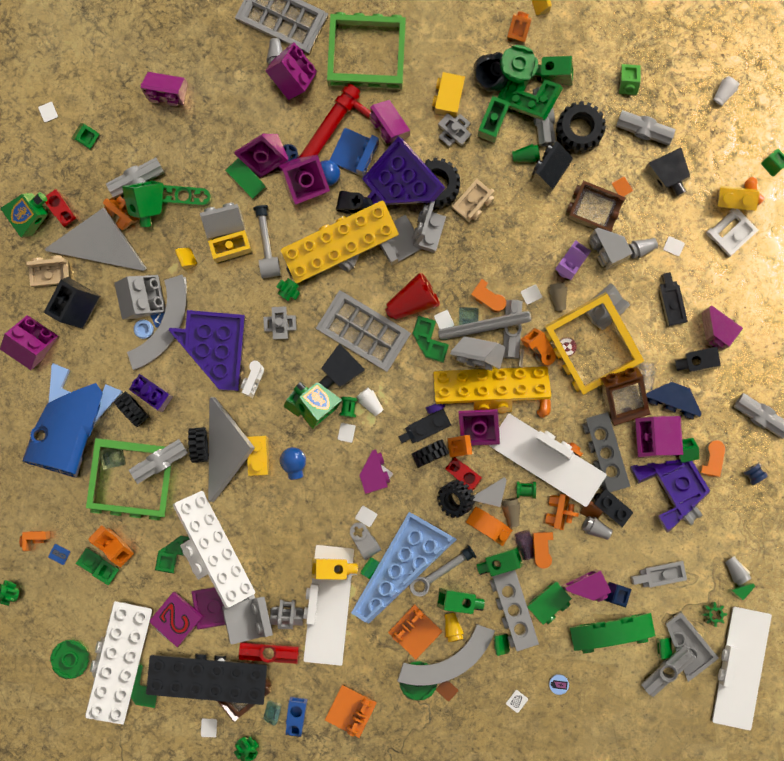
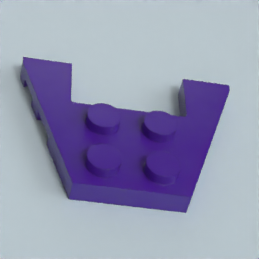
M673 460L660 464L648 463L643 466L633 465L630 467L638 484L657 476L673 503L674 509L660 514L658 517L666 533L670 532L710 493V489L693 461L681 462L680 460Z

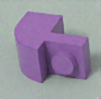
M575 240L555 270L563 278L571 280L591 250Z

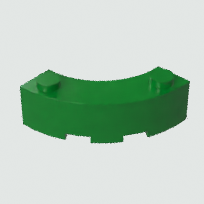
M651 613L635 614L612 621L570 627L574 651L582 650L583 654L592 653L596 648L637 641V644L649 642L648 638L656 636Z

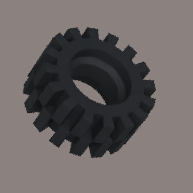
M126 391L114 401L117 408L136 427L140 426L149 417L144 409Z
M189 428L188 449L191 463L208 462L209 449L206 428Z
M443 439L413 452L411 455L417 468L449 454Z
M451 481L438 491L439 496H437V500H440L438 505H442V512L446 510V515L449 516L451 514V518L463 516L475 504V501H472L475 496L470 494L473 492L472 489L468 490L469 485H463V481ZM452 493L459 498L460 505L453 500Z

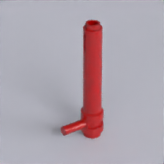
M348 84L347 87L344 86L341 91L342 94L335 99L334 106L298 158L318 155L346 113L350 112L352 108H355L367 118L370 117L371 111L357 101L361 93L358 88L352 84Z

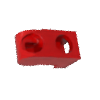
M57 189L46 195L47 202L45 204L63 227L77 219Z
M455 457L445 468L459 482L463 481V485L468 484V490L472 489L474 491L482 481L481 476Z

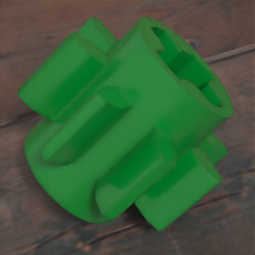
M289 278L285 282L281 279L276 286L279 289L277 294L288 302L291 298L296 300L300 294L297 290L299 285Z
M7 580L0 584V604L9 606L10 602L17 600L19 589L15 588L16 584Z
M712 602L711 607L705 605L706 611L701 613V615L707 618L705 623L709 624L712 621L714 627H717V622L724 624L725 622L722 619L728 615L722 611L723 605L718 606V608L716 607V602ZM712 611H717V618L712 617Z
M251 737L240 738L235 744L237 750L234 751V754L241 761H252L258 754L256 749L259 745Z

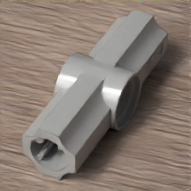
M540 87L533 89V95L538 93ZM553 107L545 121L534 117L539 146L546 147L554 145L556 142L553 125L555 123Z
M622 110L616 127L635 133V136L640 139H652L668 146L671 144L676 130L657 123L654 118L649 116L640 117Z
M154 158L140 166L128 168L123 172V175L106 183V186L115 199L123 195L122 186L150 181L162 175L164 171L157 158Z
M506 300L505 315L522 312L523 301ZM521 324L515 325L518 330L516 334H510L507 327H504L503 346L506 348L503 358L519 359Z
M742 393L736 401L734 408L750 417V420L763 429L766 428L781 439H784V419L775 414L776 412L771 407L763 403L760 404L745 393Z
M180 439L162 450L159 449L147 456L146 460L129 469V472L136 483L139 484L153 474H158L171 466V463L182 458L188 452Z
M683 645L668 660L663 661L660 667L641 685L649 695L654 697L667 684L676 680L678 674L696 659V656L687 646ZM670 667L674 672L668 675L663 670Z

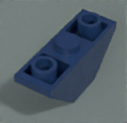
M670 382L646 393L647 401L650 405H663L665 410L672 413L679 411L683 413V417L694 420V417L698 418L702 414L688 387Z

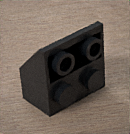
M557 141L553 146H548L542 157L543 162L539 160L532 172L534 176L532 182L550 194L573 160V157Z
M66 277L60 280L43 313L61 323L83 329L101 296L70 277Z

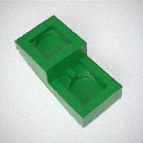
M239 158L225 169L228 175L251 199L266 187Z
M88 547L85 548L76 561L78 566L108 586L119 571V568Z

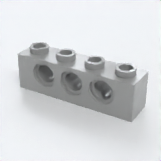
M513 570L492 576L493 580H490V585L493 592L497 591L498 599L495 600L498 609L503 610L505 616L501 619L504 628L509 629L511 635L508 636L510 647H515L516 651L539 645L516 571ZM505 586L512 588V594L509 597H505L502 594V589ZM511 605H517L518 613L516 615H509L508 608ZM517 624H523L524 632L516 634L514 627Z

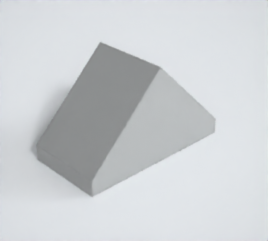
M506 478L500 479L474 495L475 498L472 501L501 507Z

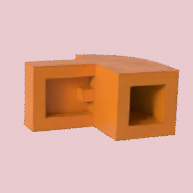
M475 506L466 521L467 524L501 546L505 544L513 531L506 524Z
M102 525L88 538L91 544L102 550L107 558L120 568L134 554L115 532Z

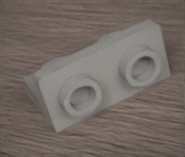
M611 283L597 295L599 296L606 292L619 315L624 313L630 306L629 302L622 298L616 287ZM603 303L585 312L592 324L601 330L612 322Z

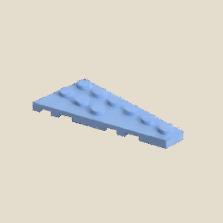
M409 512L351 613L369 624L457 539Z

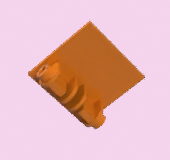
M414 604L388 633L416 660L443 631Z
M342 685L325 721L346 731L350 736L360 738L377 702Z

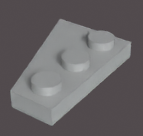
M681 611L666 622L676 652L685 645L696 656V659L684 669L688 682L719 659Z

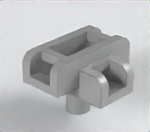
M447 113L438 123L439 128L443 130L439 139L446 143L449 148L455 142L462 146L472 135L467 130L471 123L461 114L454 119Z
M286 306L271 307L272 316L263 317L264 332H273V340L288 339V331H297L296 315L287 316Z
M280 599L279 607L271 608L270 624L278 625V629H293V625L303 626L304 610L302 608H295V600L284 602V600Z

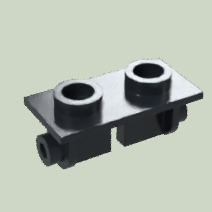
M606 488L601 494L598 492L594 495V505L623 528L633 514V511Z

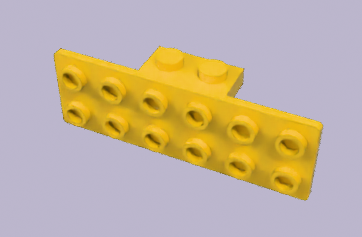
M382 200L348 217H341L330 226L327 224L320 227L319 231L282 248L281 253L295 283H300L398 236L399 233L385 202Z
M547 366L494 368L492 371L472 369L433 372L436 404L473 402V410L498 409V413L512 412L513 401L551 399Z

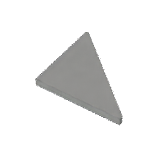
M102 208L45 248L48 252L142 271L147 269L105 208Z
M216 397L209 399L208 500L210 502H214L255 449Z

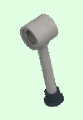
M267 205L253 207L256 217L259 219L264 259L259 260L262 279L281 276L278 257H272L266 221V216H268Z
M466 545L467 548L462 550L460 555L426 578L417 577L409 585L411 593L419 597L426 595L432 582L465 560L468 561L473 557L476 558L471 547ZM422 581L425 588L422 592L414 590L415 582Z

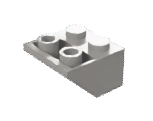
M227 203L218 209L210 207L200 213L208 240L243 230L246 231L242 212L238 204Z
M601 228L594 229L590 235L589 243L593 250H597L599 254L598 261L602 267L605 266L606 270L628 260L633 254L625 237Z
M158 275L128 276L114 283L122 320L138 319L165 312L166 309Z
M464 336L451 350L450 355L456 357V361L464 363L466 366L475 368L477 365L481 366L482 369L492 371L493 368L500 369L506 347L496 342Z

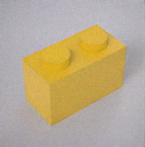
M443 72L442 78L438 77L436 89H439L438 96L434 95L432 107H435V114L446 116L449 113L452 117H457L465 76Z
M720 186L717 206L757 211L759 190Z
M245 230L208 241L213 260L216 263L252 253Z
M247 437L255 447L247 458L248 476L270 475L268 437Z

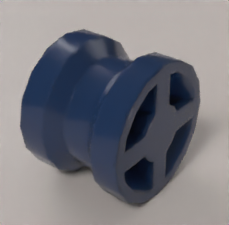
M283 145L288 161L299 157L297 148L294 145Z
M760 462L743 472L745 476L749 477L752 486L768 476L767 472L761 469L762 465Z

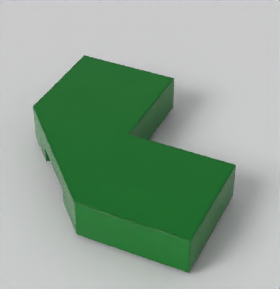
M418 316L412 335L424 357L444 363L449 344L432 340L431 337L436 321Z
M181 535L159 550L155 571L175 574L178 555L184 556L180 545L190 540V538Z
M139 664L131 699L135 705L156 708L158 696L146 694L147 686L141 685L144 665Z

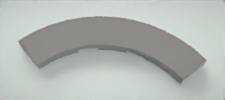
M183 274L164 280L167 291L164 317L158 329L145 343L127 352L133 370L151 363L167 350L175 339L169 332V328H181L187 299Z
M476 624L470 638L462 649L439 663L413 665L403 662L397 682L410 685H433L449 681L461 675L481 658L488 648L495 630Z

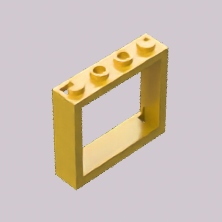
M606 292L545 325L547 331L544 334L549 342L553 341L556 347L553 350L558 359L562 357L565 364L562 366L566 374H571L574 378V381L571 383L577 392L581 391L583 395L602 385L601 380L598 378L584 386L554 330L603 303L633 358L600 378L606 377L611 373L625 371L627 368H633L644 362L642 355Z

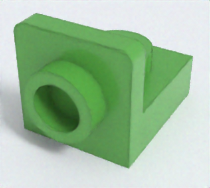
M622 64L619 93L637 95L641 82V65Z

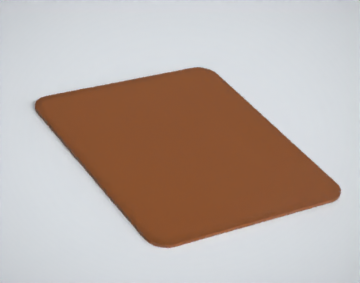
M446 681L442 682L436 688V691L449 702L458 692V689L452 683Z

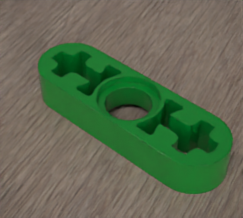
M163 185V193L166 190L168 194H174L175 200H173L172 196H166L165 199H162L163 204L205 207L211 202V195L205 188ZM182 191L189 193V197L185 201H181L178 198L179 193ZM192 192H194L195 196H201L204 193L207 199L201 202L199 198H194V202H191L193 199Z

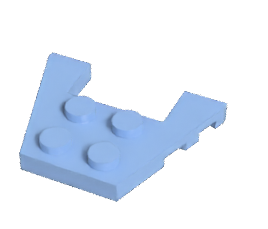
M54 363L51 366L49 402L71 393L63 389L70 370ZM105 384L95 424L123 391Z

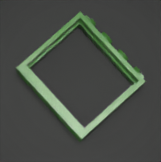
M343 12L330 14L328 86L347 87L348 84H352L355 87L402 89L406 17L401 15L387 17L382 14L365 16L363 13L346 15ZM336 24L400 27L397 76L334 73Z
M95 438L86 508L90 509V513L102 514V510L110 511V515L121 516L123 512L130 513L129 517L133 518L149 515L151 520H160L161 517H165L171 466L164 471L159 510L93 503L101 447L154 453L165 447Z

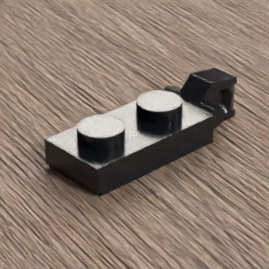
M671 272L661 275L663 284H660L659 287L667 325L669 327L687 323L688 320L680 285L677 284V281L673 282Z
M441 409L410 424L405 428L406 433L398 436L401 444L408 440H411L413 444L452 425L444 409Z

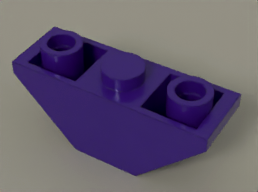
M141 374L133 380L129 388L131 392L160 412L165 410L173 398L172 395Z

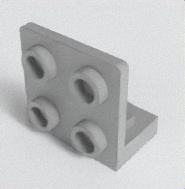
M435 201L424 205L423 210L420 211L417 219L419 224L412 236V239H415L413 246L433 253L437 250L446 216L432 212Z
M406 215L393 221L399 235L380 244L391 266L421 250V248L413 246L415 239H412L414 228Z
M265 597L238 602L229 608L222 607L230 644L273 635Z

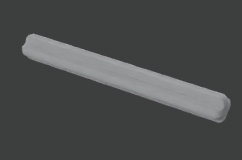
M529 311L443 328L438 331L441 340L523 324L531 322V314Z

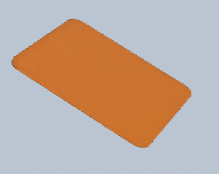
M625 177L612 183L616 192L623 197L633 191Z

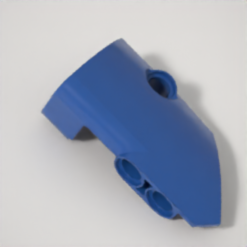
M96 383L47 403L35 428L31 431L23 462L67 476L77 477L83 460L82 453L94 427L103 392ZM38 432L45 433V438L41 441L35 440V435Z

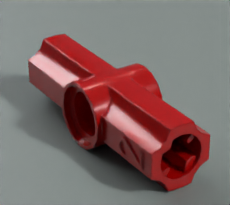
M240 642L239 660L298 664L299 646ZM266 648H271L274 651L272 658H267L264 655Z

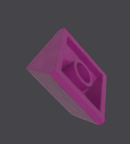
M263 133L234 152L259 177L264 176L277 168L278 165L288 161V156L278 134Z
M498 409L459 411L460 436L470 435L471 446L500 444Z

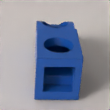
M290 697L285 735L302 736L308 699Z

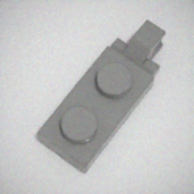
M683 561L644 568L640 570L641 575L631 576L632 584L643 583V587L649 588L687 580Z

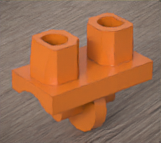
M121 196L117 200L114 198L109 200L106 198L104 200V208L111 218L115 214L120 217L116 225L121 230H126L131 224L138 221L139 218L129 216L125 199Z
M565 494L550 496L549 506L558 508L556 515L547 513L546 524L554 526L555 529L564 530L565 521L571 524L573 516H579V513L574 512L575 505L569 504V496Z

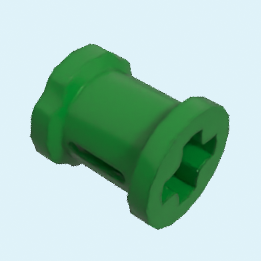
M341 397L342 409L339 416L356 418L354 412L355 403L358 402V398Z
M516 481V498L532 497V499H536V482L520 483Z

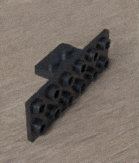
M195 653V656L190 658L150 655L146 694L263 705L267 665L231 662V659H226L225 655H214V658H209L204 653Z

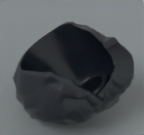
M500 52L480 56L473 66L476 83L488 92L503 89L509 80L500 68V60L503 55Z

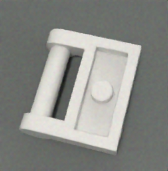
M732 208L730 213L713 229L710 228L706 234L730 257L759 230L739 209ZM736 218L739 223L722 238L719 233Z
M258 361L250 363L249 368L251 372L249 377L244 378L241 384L242 393L252 399L264 373V367Z

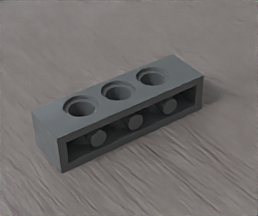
M608 412L584 419L582 429L585 435L588 434L590 440L587 444L590 453H593L595 457L593 465L606 473V469L609 466L615 470L613 477L606 476L600 486L601 490L606 488L609 492L631 487ZM596 430H601L604 433L602 440L595 438ZM602 448L609 450L610 454L607 459L602 458L600 455Z

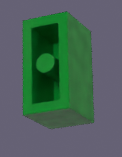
M492 96L479 127L478 137L495 143L508 112L510 102Z
M554 580L527 604V608L542 625L545 623L548 625L556 618L555 614L559 610L563 612L571 605L569 601L572 598Z

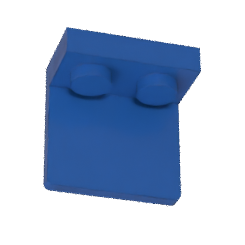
M344 128L330 160L338 166L364 177L379 145V138L374 135L368 138Z

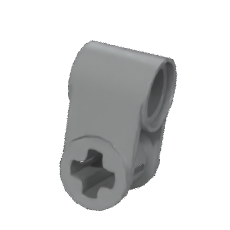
M357 522L351 526L350 536L365 560L382 550L363 523ZM355 527L364 529L362 536L353 534Z

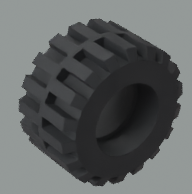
M580 101L579 104L574 102L570 107L567 106L562 111L557 122L556 133H558L557 139L561 140L560 144L567 146L566 150L570 151L572 149L577 154L579 151L586 153L587 150L591 151L599 144L606 129V126H604L606 121L602 119V111H597V106L593 108L591 107L592 103L588 102L587 105H584V101ZM582 119L590 125L591 133L587 136H578L571 130L570 123L573 120Z
M433 158V161L427 159L424 163L434 175L444 177L448 183L447 188L435 199L433 209L435 207L442 209L445 205L449 206L456 199L460 189V175L457 173V168H453V164L450 161L446 163V159L443 158L441 161L437 160V158Z

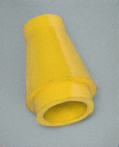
M456 613L444 615L445 638L448 639V643L463 640L464 632L456 617Z

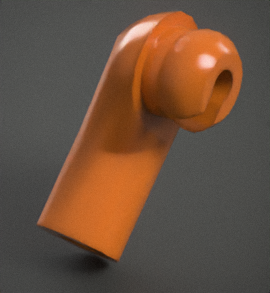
M749 177L745 181L744 187L757 190V179ZM759 193L758 204L760 205L765 197Z
M550 399L538 400L540 402V408L537 410L539 417L544 418L550 414Z

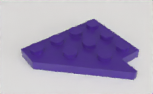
M399 136L362 178L372 190L368 198L373 201V204L382 200L386 205L434 202L445 189V186L403 138Z
M187 310L186 328H169V332L219 390L238 391L245 315Z

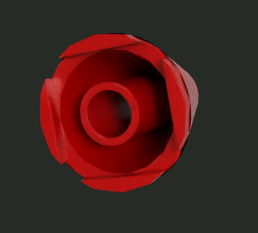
M419 273L386 303L387 308L385 310L390 318L393 317L397 320L436 308L440 305V301L436 293L434 294L433 287L423 273Z

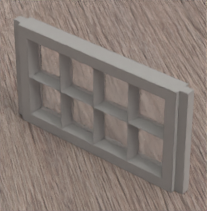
M244 0L235 19L266 35L278 38L285 44L290 45L295 42L304 53L309 54L328 17V13L302 0Z
M340 290L316 327V330L386 372L390 369L411 334L401 326Z

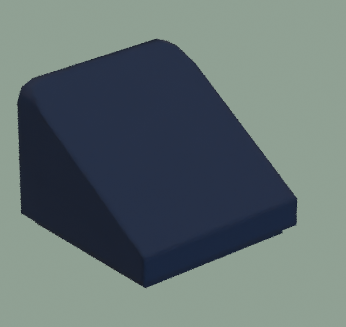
M609 582L608 586L611 593L607 594L608 598L604 601L626 608L632 589Z

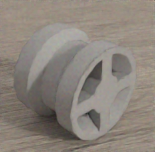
M695 507L683 520L692 526L694 520L701 518L703 515Z

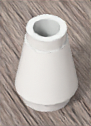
M730 76L722 79L713 100L722 106L738 90L739 83Z
M366 388L357 396L358 402L374 416H377L384 410L373 390Z

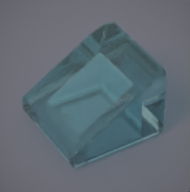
M459 307V325L478 321V308Z
M109 448L100 451L103 470L126 465L122 450Z
M267 702L263 717L266 722L274 726L278 723L282 708L281 703Z

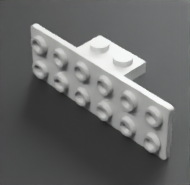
M511 414L506 416L499 427L500 444L489 445L585 507L588 506L607 476L603 471L575 455L571 450L572 446L566 442H557L554 440L556 436L550 432H538Z
M200 491L174 503L173 507L190 540L180 546L197 579L199 580L209 575L225 608H229L255 594V590L204 492Z
M316 545L315 558L346 559L347 563H353L354 549ZM335 566L334 572H338L339 566ZM347 575L346 580L312 578V584L306 590V599L309 600V605L305 607L303 619H307L304 662L342 665L352 575Z
M117 601L113 602L105 637L101 636V640L97 641L95 653H97L96 660L92 661L90 667L94 682L85 714L86 718L124 724L152 613L151 608Z
M739 607L732 608L726 646L722 652V668H720L718 673L719 684L712 717L713 723L751 730L771 614Z

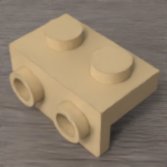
M476 179L452 206V209L468 222L472 219L476 220L482 213L481 208L484 205L488 206L495 197L493 195L495 191L493 189L490 190L481 181Z
M51 256L50 259L46 260L36 257L26 262V266L29 267L31 287L58 285L61 279L69 277L68 261L62 258V256Z

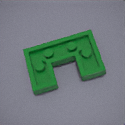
M508 80L507 85L501 90L497 98L510 102V109L543 121L546 120L563 89L560 84L544 80L538 93L533 95L524 92L529 81L518 83Z

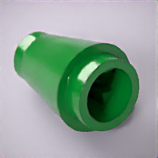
M530 144L512 151L514 162H536V160H540L538 145Z

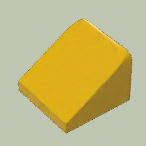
M531 0L537 16L550 12L552 6L550 0Z
M191 248L175 249L183 269L187 270L197 265Z

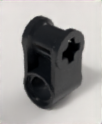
M340 191L336 211L345 214L357 213L373 205V201L358 192Z

